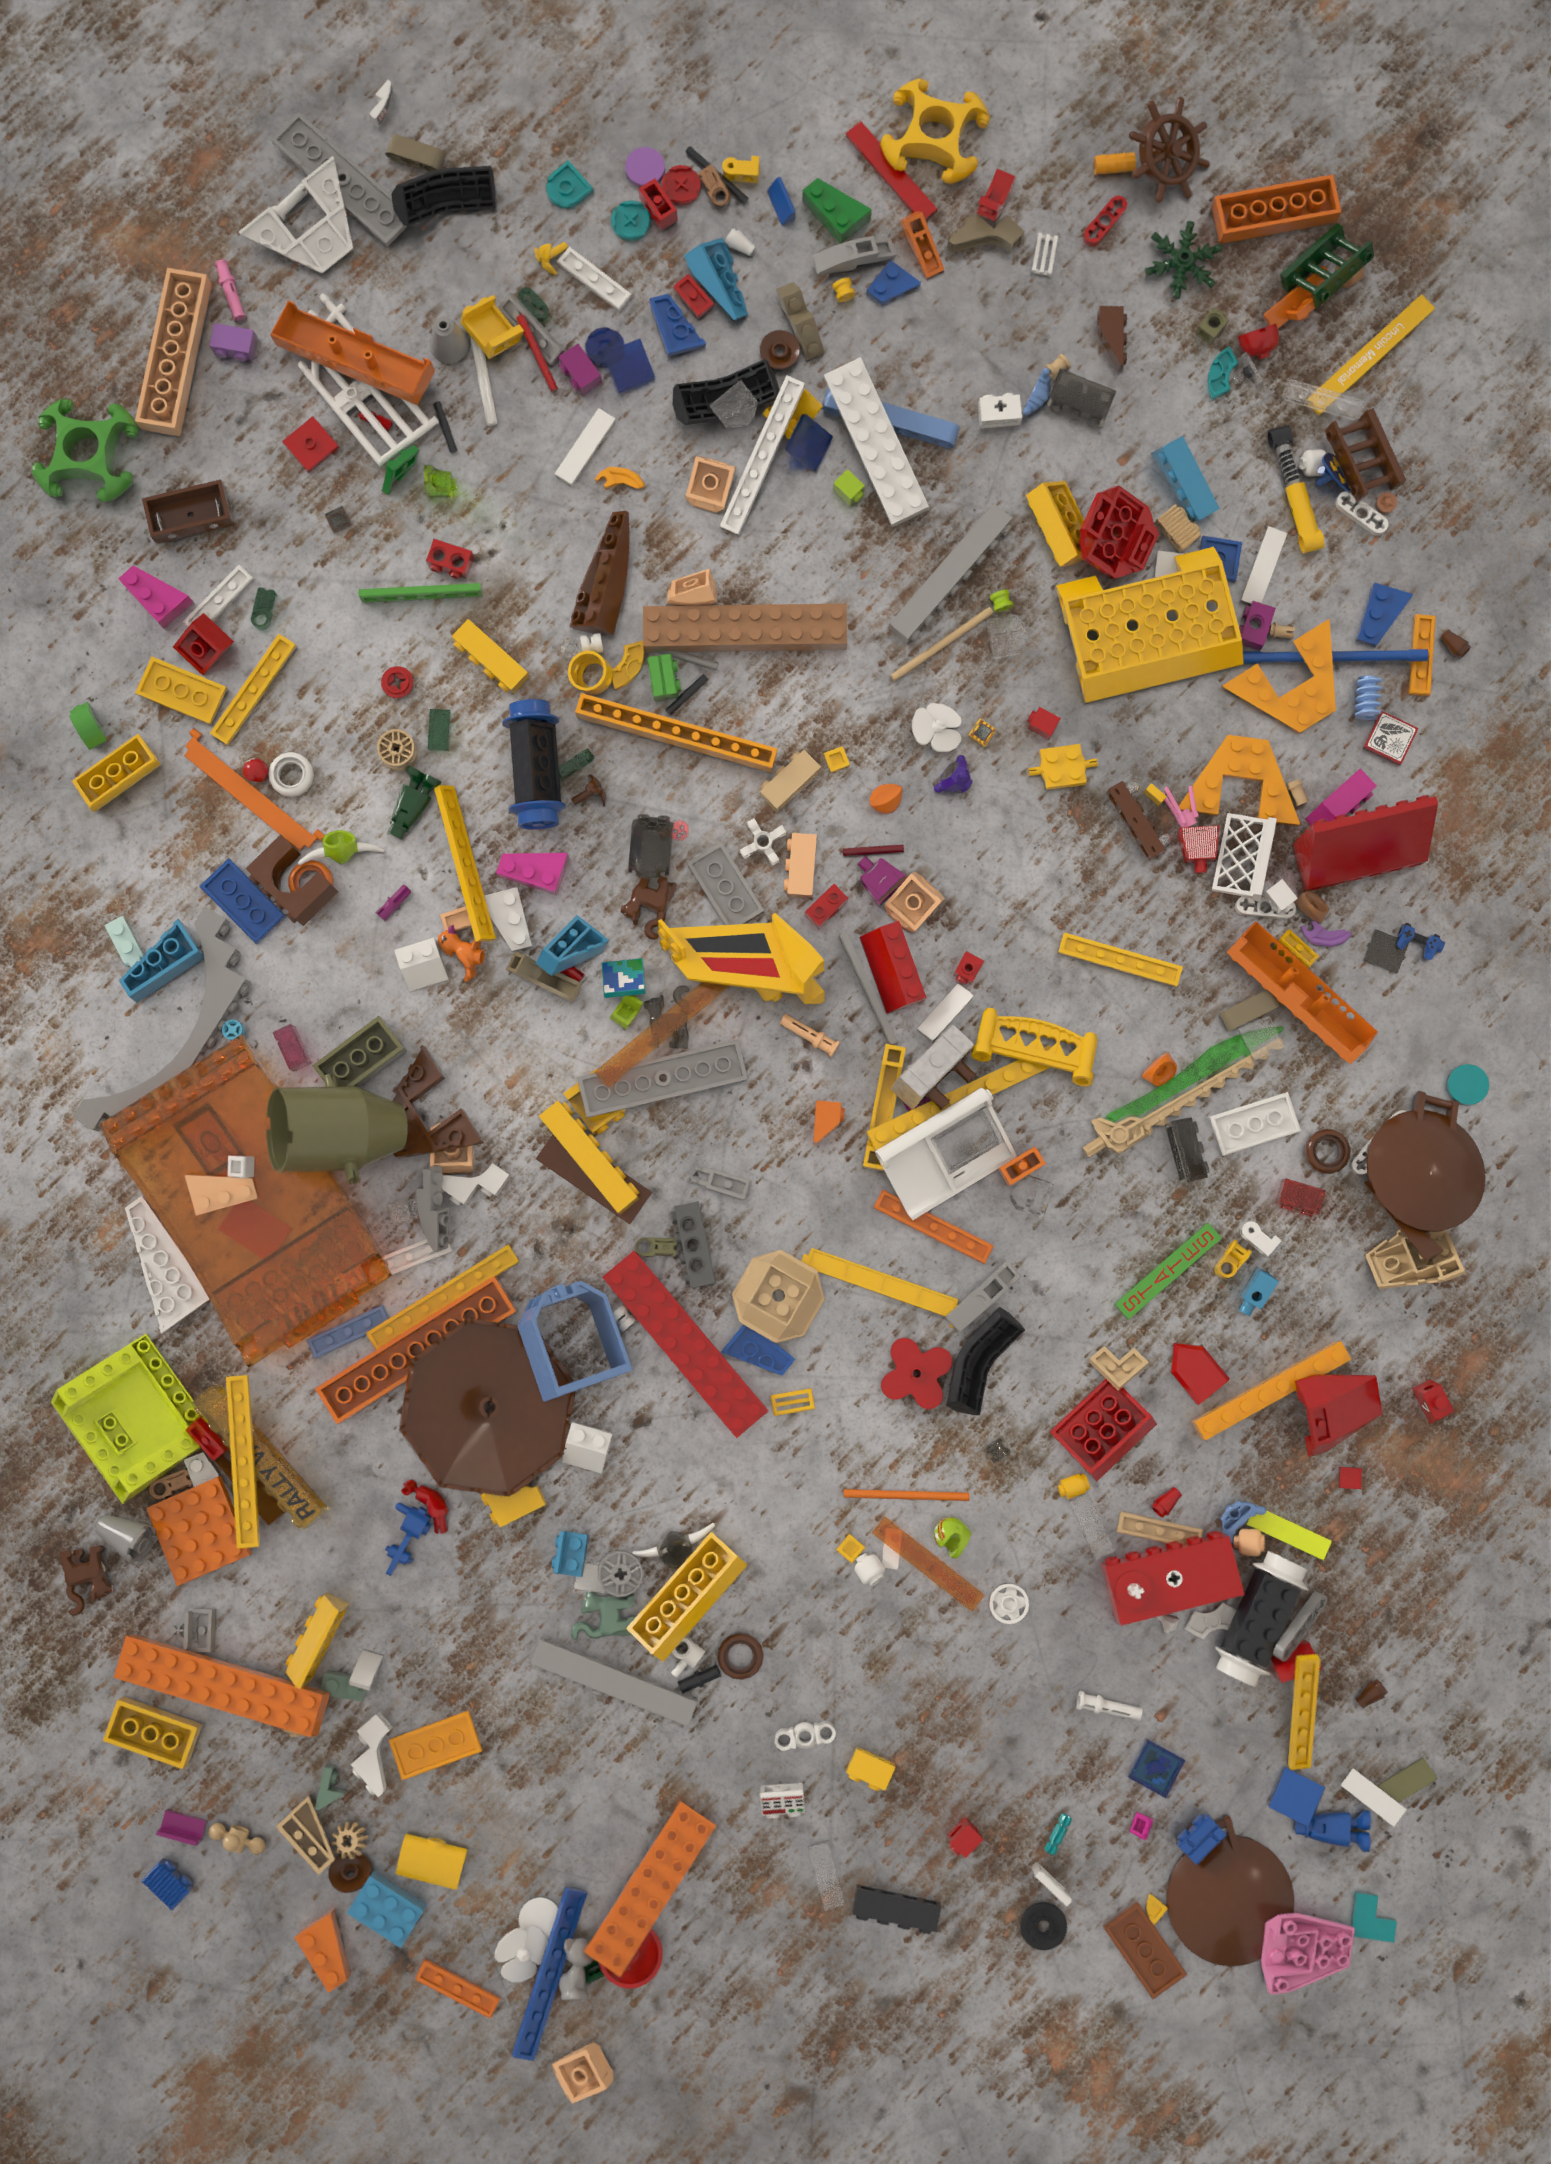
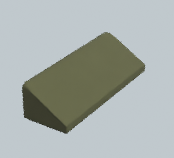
M1421 1758L1377 1787L1400 1803L1438 1778L1426 1760Z

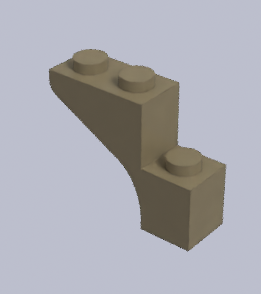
M976 213L972 217H967L962 223V227L958 231L954 230L949 235L947 249L952 253H956L984 244H995L1010 253L1023 241L1025 231L1008 215L1003 220L999 219L992 228Z
M795 282L776 289L781 308L790 321L804 358L809 360L825 353L814 316L806 308L801 289Z
M516 951L506 968L507 971L570 1002H573L579 995L582 986L580 982L561 973L551 976L538 966L535 960Z

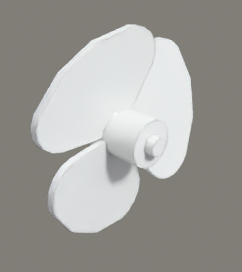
M931 703L926 709L919 708L915 711L912 719V732L920 745H927L932 739L931 746L935 751L950 752L956 749L961 742V735L956 730L946 728H957L961 725L962 720L953 709L946 705Z
M531 1927L527 1932L522 1928H516L507 1933L498 1943L494 1953L495 1959L498 1962H506L512 1959L501 1969V1975L504 1979L511 1982H523L536 1974V1964H541L548 1942L546 1935L538 1927Z

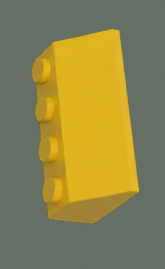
M1066 481L1044 482L1026 495L1029 506L1033 510L1037 523L1042 528L1046 542L1051 547L1054 558L1059 566L1074 565L1083 560L1081 547L1078 542L1081 536L1080 529L1084 522L1083 515Z

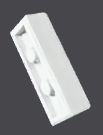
M957 984L917 1030L933 1042L974 995L960 984Z

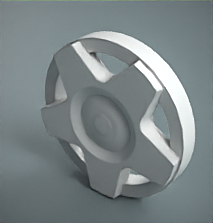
M1007 1583L998 1586L992 1592L989 1607L991 1613L998 1621L1005 1624H1014L1021 1621L1027 1614L1029 1600L1021 1587ZM1007 1587L1005 1593L998 1592L999 1590ZM1017 1590H1019L1024 1597L1017 1596ZM993 1600L998 1604L995 1610L993 1608ZM1025 1607L1023 1613L1020 1615L1019 1609ZM1008 1615L1011 1620H1005L1001 1617Z

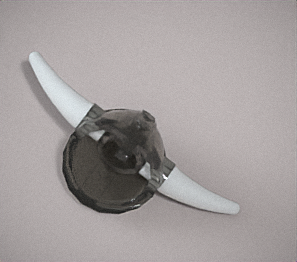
M711 1523L704 1529L687 1535L670 1531L661 1544L647 1550L633 1551V1555L639 1557L659 1556L661 1561L668 1567L679 1569L693 1553L692 1545L705 1537L715 1527V1524Z

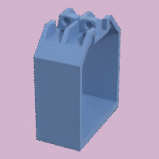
M578 1281L564 1287V1284L556 1285L546 1290L542 1295L529 1300L519 1321L518 1329L543 1402L632 1371L605 1293L582 1281ZM577 1298L589 1304L611 1369L559 1387L536 1319L541 1309Z

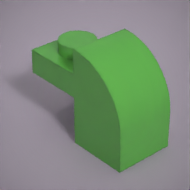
M88 702L77 705L70 711L71 715L69 717L89 750L107 741L104 730L96 720Z

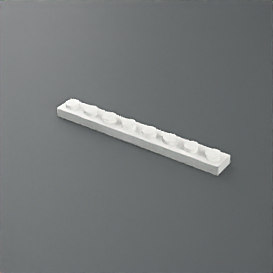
M786 375L720 524L721 528L740 535L806 386L804 382Z

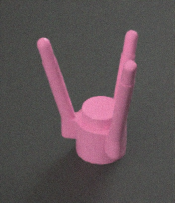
M1189 786L1191 812L1189 808L1181 811L1169 788L1165 787L1164 790L1169 799L1166 797L1164 801L1175 816L1178 824L1181 827H1189L1197 823L1195 818L1199 815L1196 810L1193 787Z

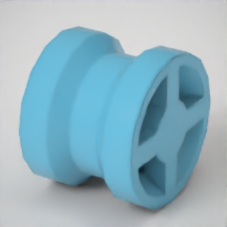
M228 1020L223 1024L222 1034L225 1038L233 1042H238L244 1038L246 1030L242 1023L237 1020Z

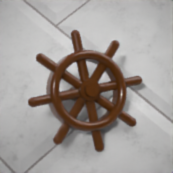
M1183 97L1177 98L1174 113L1164 115L1159 114L1154 101H1149L1147 107L1152 120L1146 125L1142 134L1135 131L1129 133L1131 140L1139 142V158L1141 166L1132 173V177L1138 179L1143 174H1146L1152 182L1158 185L1155 197L1157 203L1163 201L1167 186L1180 185L1184 197L1187 199L1191 198L1192 192L1187 180L1192 176L1197 166L1205 169L1210 166L1208 160L1200 158V142L1198 134L1207 128V123L1203 121L1194 127L1187 118L1182 116L1185 101ZM1165 123L1171 124L1169 136L1164 126ZM1179 129L1183 136L1176 140ZM1157 131L1162 142L1154 139ZM1184 144H1186L1187 152L1182 150ZM1178 158L1185 160V163L1182 168ZM1163 161L1162 169L1160 172L1156 165ZM1172 165L1175 176L1168 177L1170 166Z

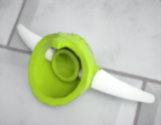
M335 830L324 836L322 848L310 852L298 864L302 865L316 858L330 857L333 861L343 865L354 853L362 851L384 853L385 850L373 844L356 842V837L348 831Z

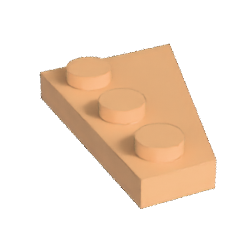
M185 1174L196 1215L258 1199L253 1178Z

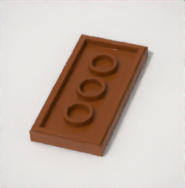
M1137 1901L1103 1925V1928L1152 1999H1155L1188 1975Z

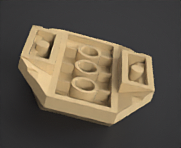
M783 1250L752 1258L732 1293L739 1323L774 1343L803 1337L825 1300L818 1271ZM775 1291H782L785 1296L784 1300L781 1302L775 1301L772 1296Z

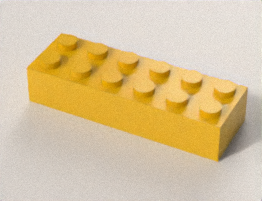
M557 1100L539 1115L540 1119L613 1208L621 1215L639 1200L637 1195L640 1192L631 1182L627 1184L624 1181L626 1175L618 1166L614 1168L610 1164L613 1162L612 1158L605 1150L601 1152L597 1148L600 1144L592 1134L587 1136L584 1132L587 1128L579 1118L574 1120L571 1116L574 1114L571 1108L565 1102L561 1104Z
M710 1532L626 1629L652 1655L664 1662L748 1564L721 1539Z

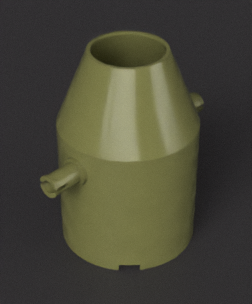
M330 1074L323 1077L325 1087L274 1088L267 1105L266 1117H270V1130H266V1142L270 1163L274 1171H278V1173L345 1171L347 1183L351 1185L352 1179L353 1184H357L360 1182L359 1169L394 1154L405 1147L408 1126L404 1107L397 1102L357 1086H338L335 1074H332V1079Z

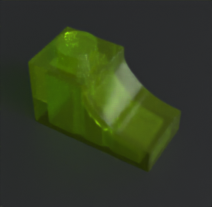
M424 465V486L429 498H453L454 491L457 490V479L453 478L451 471H443L432 465Z

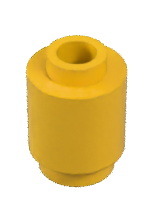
M1077 1473L1059 1481L1060 1485L1057 1486L1060 1496L1065 1497L1067 1500L1085 1494L1090 1489V1484L1084 1473L1081 1475Z

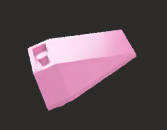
M1300 1913L1277 1915L1266 1922L1261 1964L1268 1993L1270 1995L1289 1993L1350 1966L1355 1928Z

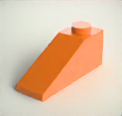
M916 211L900 219L899 221L906 239L925 277L929 278L945 270L923 213Z

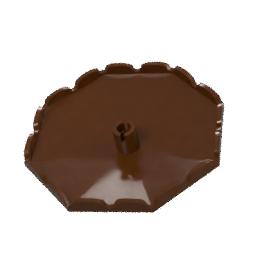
M466 1318L410 1360L399 1432L439 1487L509 1497L525 1487L536 1475L548 1469L565 1454L564 1449H567L565 1444L570 1430V1416L573 1412L576 1391L543 1402L518 1325ZM541 1335L558 1386L561 1387L572 1383V1377L562 1363L554 1356L552 1349Z

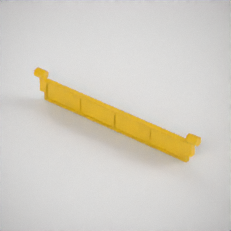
M811 1248L809 1255L803 1254L801 1260L819 1273L944 1317L957 1306L959 1300Z

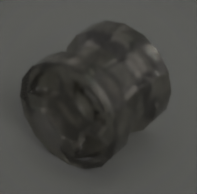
M1001 1438L996 1439L984 1449L985 1453L991 1456L993 1463H996L1010 1452L1007 1447L1003 1446Z

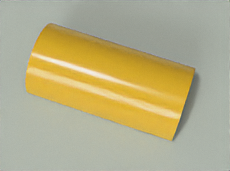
M138 733L76 777L72 782L88 807L95 813L162 764Z

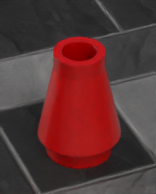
M1172 1487L1169 1491L1153 1500L1154 1503L1151 1507L1161 1518L1169 1516L1178 1500L1182 1497V1494L1175 1487Z

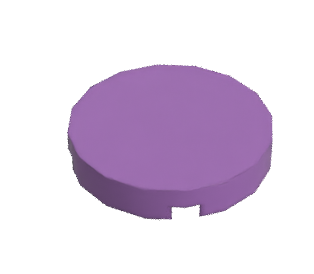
M641 147L632 151L627 157L625 163L626 174L630 182L635 186L641 187L654 178L659 183L665 173L664 159L655 149Z

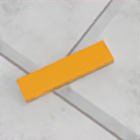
M1414 615L1412 649H1428V661L1411 662L1409 695L1427 697L1431 695L1436 616Z

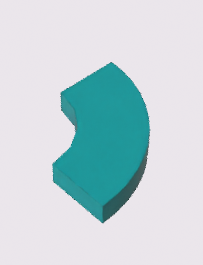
M1230 346L1217 355L1210 367L1207 386L1211 400L1231 390L1229 375L1239 365V362Z

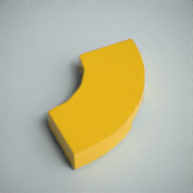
M643 640L623 645L624 654L622 660L616 667L612 668V682L615 691L627 686L639 674L645 656Z

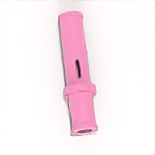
M218 260L215 262V267L220 278L219 284L224 289L233 320H243L246 315L234 285L235 278L230 273L227 260Z

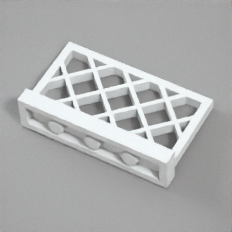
M1227 813L1212 891L1253 898V901L1261 902L1276 829V818L1269 817L1267 820ZM1230 821H1240L1243 827L1234 832L1230 827ZM1253 824L1263 825L1262 831L1256 835L1252 833L1249 827ZM1246 829L1252 838L1242 843L1237 835ZM1234 837L1239 846L1230 851L1226 846V842ZM1255 841L1259 848L1256 852L1250 854L1245 846ZM1243 849L1248 857L1238 862L1233 854ZM1230 856L1235 865L1226 870L1222 865V861ZM1251 860L1255 868L1246 873L1241 865ZM1239 868L1244 876L1234 881L1229 873ZM1225 875L1232 883L1227 887L1217 886L1218 880ZM1247 879L1251 884L1250 891L1241 890L1237 884Z

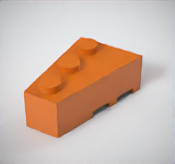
M334 1908L299 1931L294 1937L328 1993L346 1982L351 1975Z

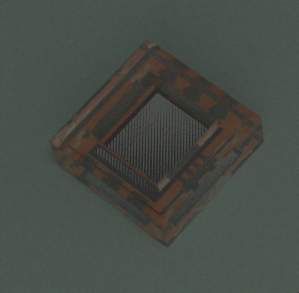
M343 506L324 514L334 534L352 526Z

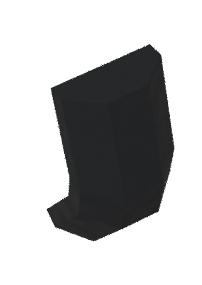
M492 167L446 168L431 171L396 185L391 193L393 210L403 225L410 226L445 212L496 208V188Z
M764 359L718 379L676 384L673 387L672 405L677 420L684 425L723 421L741 416L775 401L780 388L769 362Z
M1001 1307L966 1339L955 1359L946 1406L956 1412L980 1415L990 1368L994 1361L1025 1331L1023 1326Z

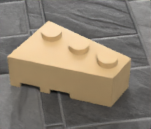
M309 1795L276 1828L319 1875L336 1859V1856L317 1810H315L312 1798Z

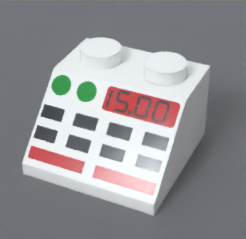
M803 1783L760 1786L762 1815H767V1818H778L779 1814L797 1817L801 1815L800 1813H805Z

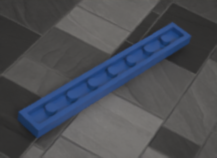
M569 1887L564 1889L512 2052L514 2058L530 2061L535 2059L567 1956L564 1944L568 1938L573 1939L587 1893L584 1890Z

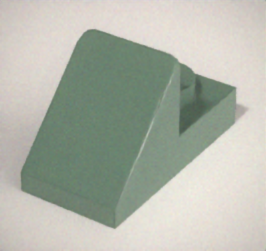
M327 1764L323 1769L315 1810H321L347 1792L345 1789L331 1787L335 1785L338 1772H335L336 1765Z

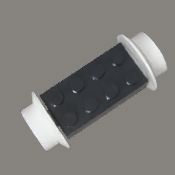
M1269 1551L1263 1563H1253V1565L1272 1575L1270 1576L1258 1569L1254 1570L1221 1644V1647L1226 1650L1215 1647L1221 1655L1216 1668L1253 1687H1256L1261 1675H1271L1269 1671L1253 1663L1267 1669L1274 1648L1283 1633L1301 1592L1300 1589L1287 1583L1290 1582L1308 1591L1307 1586L1303 1583L1307 1569Z

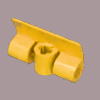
M406 1833L399 1855L396 1875L457 1890L468 1849L446 1844V1841L439 1838L429 1837L426 1839Z

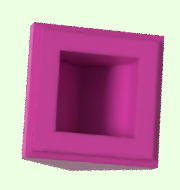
M1136 1812L1129 1832L1143 1840H1147L1154 1818Z

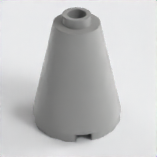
M445 316L439 317L433 325L430 350L439 362L444 364L458 363L459 360L467 356L470 349L468 335L450 318Z
M108 1514L100 1516L95 1523L96 1533L132 1565H136V1561L141 1562L148 1555L154 1544L151 1539L152 1535L156 1537V1529L151 1525Z

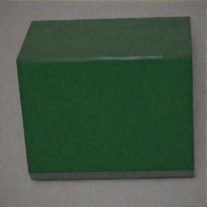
M596 1960L584 1966L587 1984L605 1976L599 1962Z

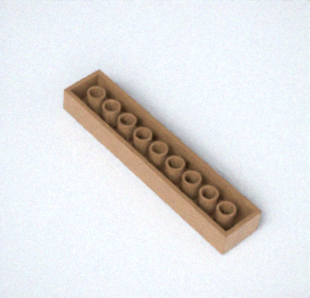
M847 603L643 606V648L645 653H657L660 651L847 650Z

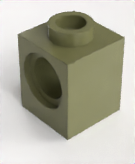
M1212 308L1198 325L1195 334L1211 346L1226 328L1229 319H1227L1222 311ZM1209 323H1215L1217 327L1213 328Z

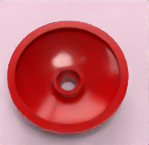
M651 1928L620 1977L599 1963L603 1974L610 1982L622 1988L633 1989L647 1984L656 1976L662 1963L663 1950L660 1939Z

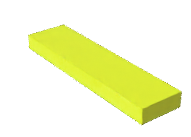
M1266 1511L1264 1515L1256 1514V1516H1251L1245 1523L1324 1560L1332 1542L1269 1511Z

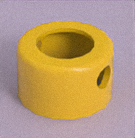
M587 650L579 652L572 658L568 666V677L572 685L588 695H597L608 689L612 682L613 671L608 660L594 651ZM591 664H599L604 669L603 676L596 685L589 687L583 680L584 670Z

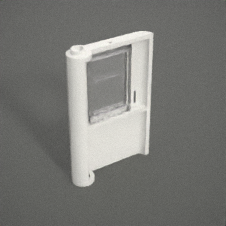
M979 1088L875 1151L898 1198L912 1220L1017 1157L992 1108V1100L994 1098L988 1089Z

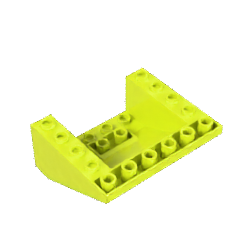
M147 1334L139 1337L57 1389L51 1401V1404L122 1504L142 1492L152 1482L164 1476L201 1448L185 1431L200 1416L213 1429Z

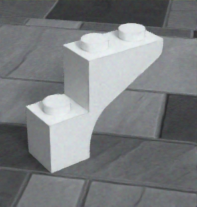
M493 1163L483 1174L473 1178L443 1175L442 1193L445 1191L451 1195L449 1199L458 1206L461 1203L466 1205L480 1185L482 1186L480 1190L489 1197L492 1194L498 1196L511 1176Z
M380 1711L357 1730L359 1740L365 1746L368 1744L370 1748L351 1764L355 1776L359 1779L362 1778L367 1784V1790L377 1797L382 1795L387 1788L380 1745L386 1733L393 1728Z

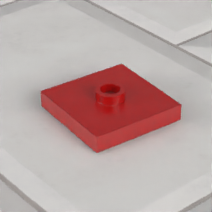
M313 416L282 441L308 473L339 449L338 444Z

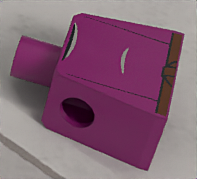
M865 856L857 864L865 872L860 877V882L878 907L908 878L883 858H880L873 864Z

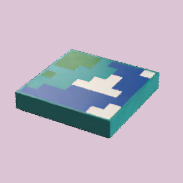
M642 958L602 962L604 998L646 994Z

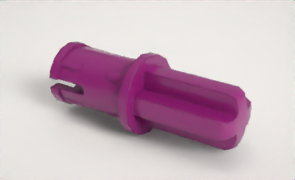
M402 885L391 898L387 897L388 900L375 913L386 921L397 908L400 909L399 905L411 894V890L406 885Z

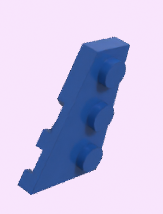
M669 293L649 299V304L668 357L706 347V342L703 338L699 337L694 326L689 324Z
M1374 583L1356 641L1376 647L1413 594Z
M745 1325L741 1326L721 1351V1353L782 1376L795 1361V1358L779 1345Z

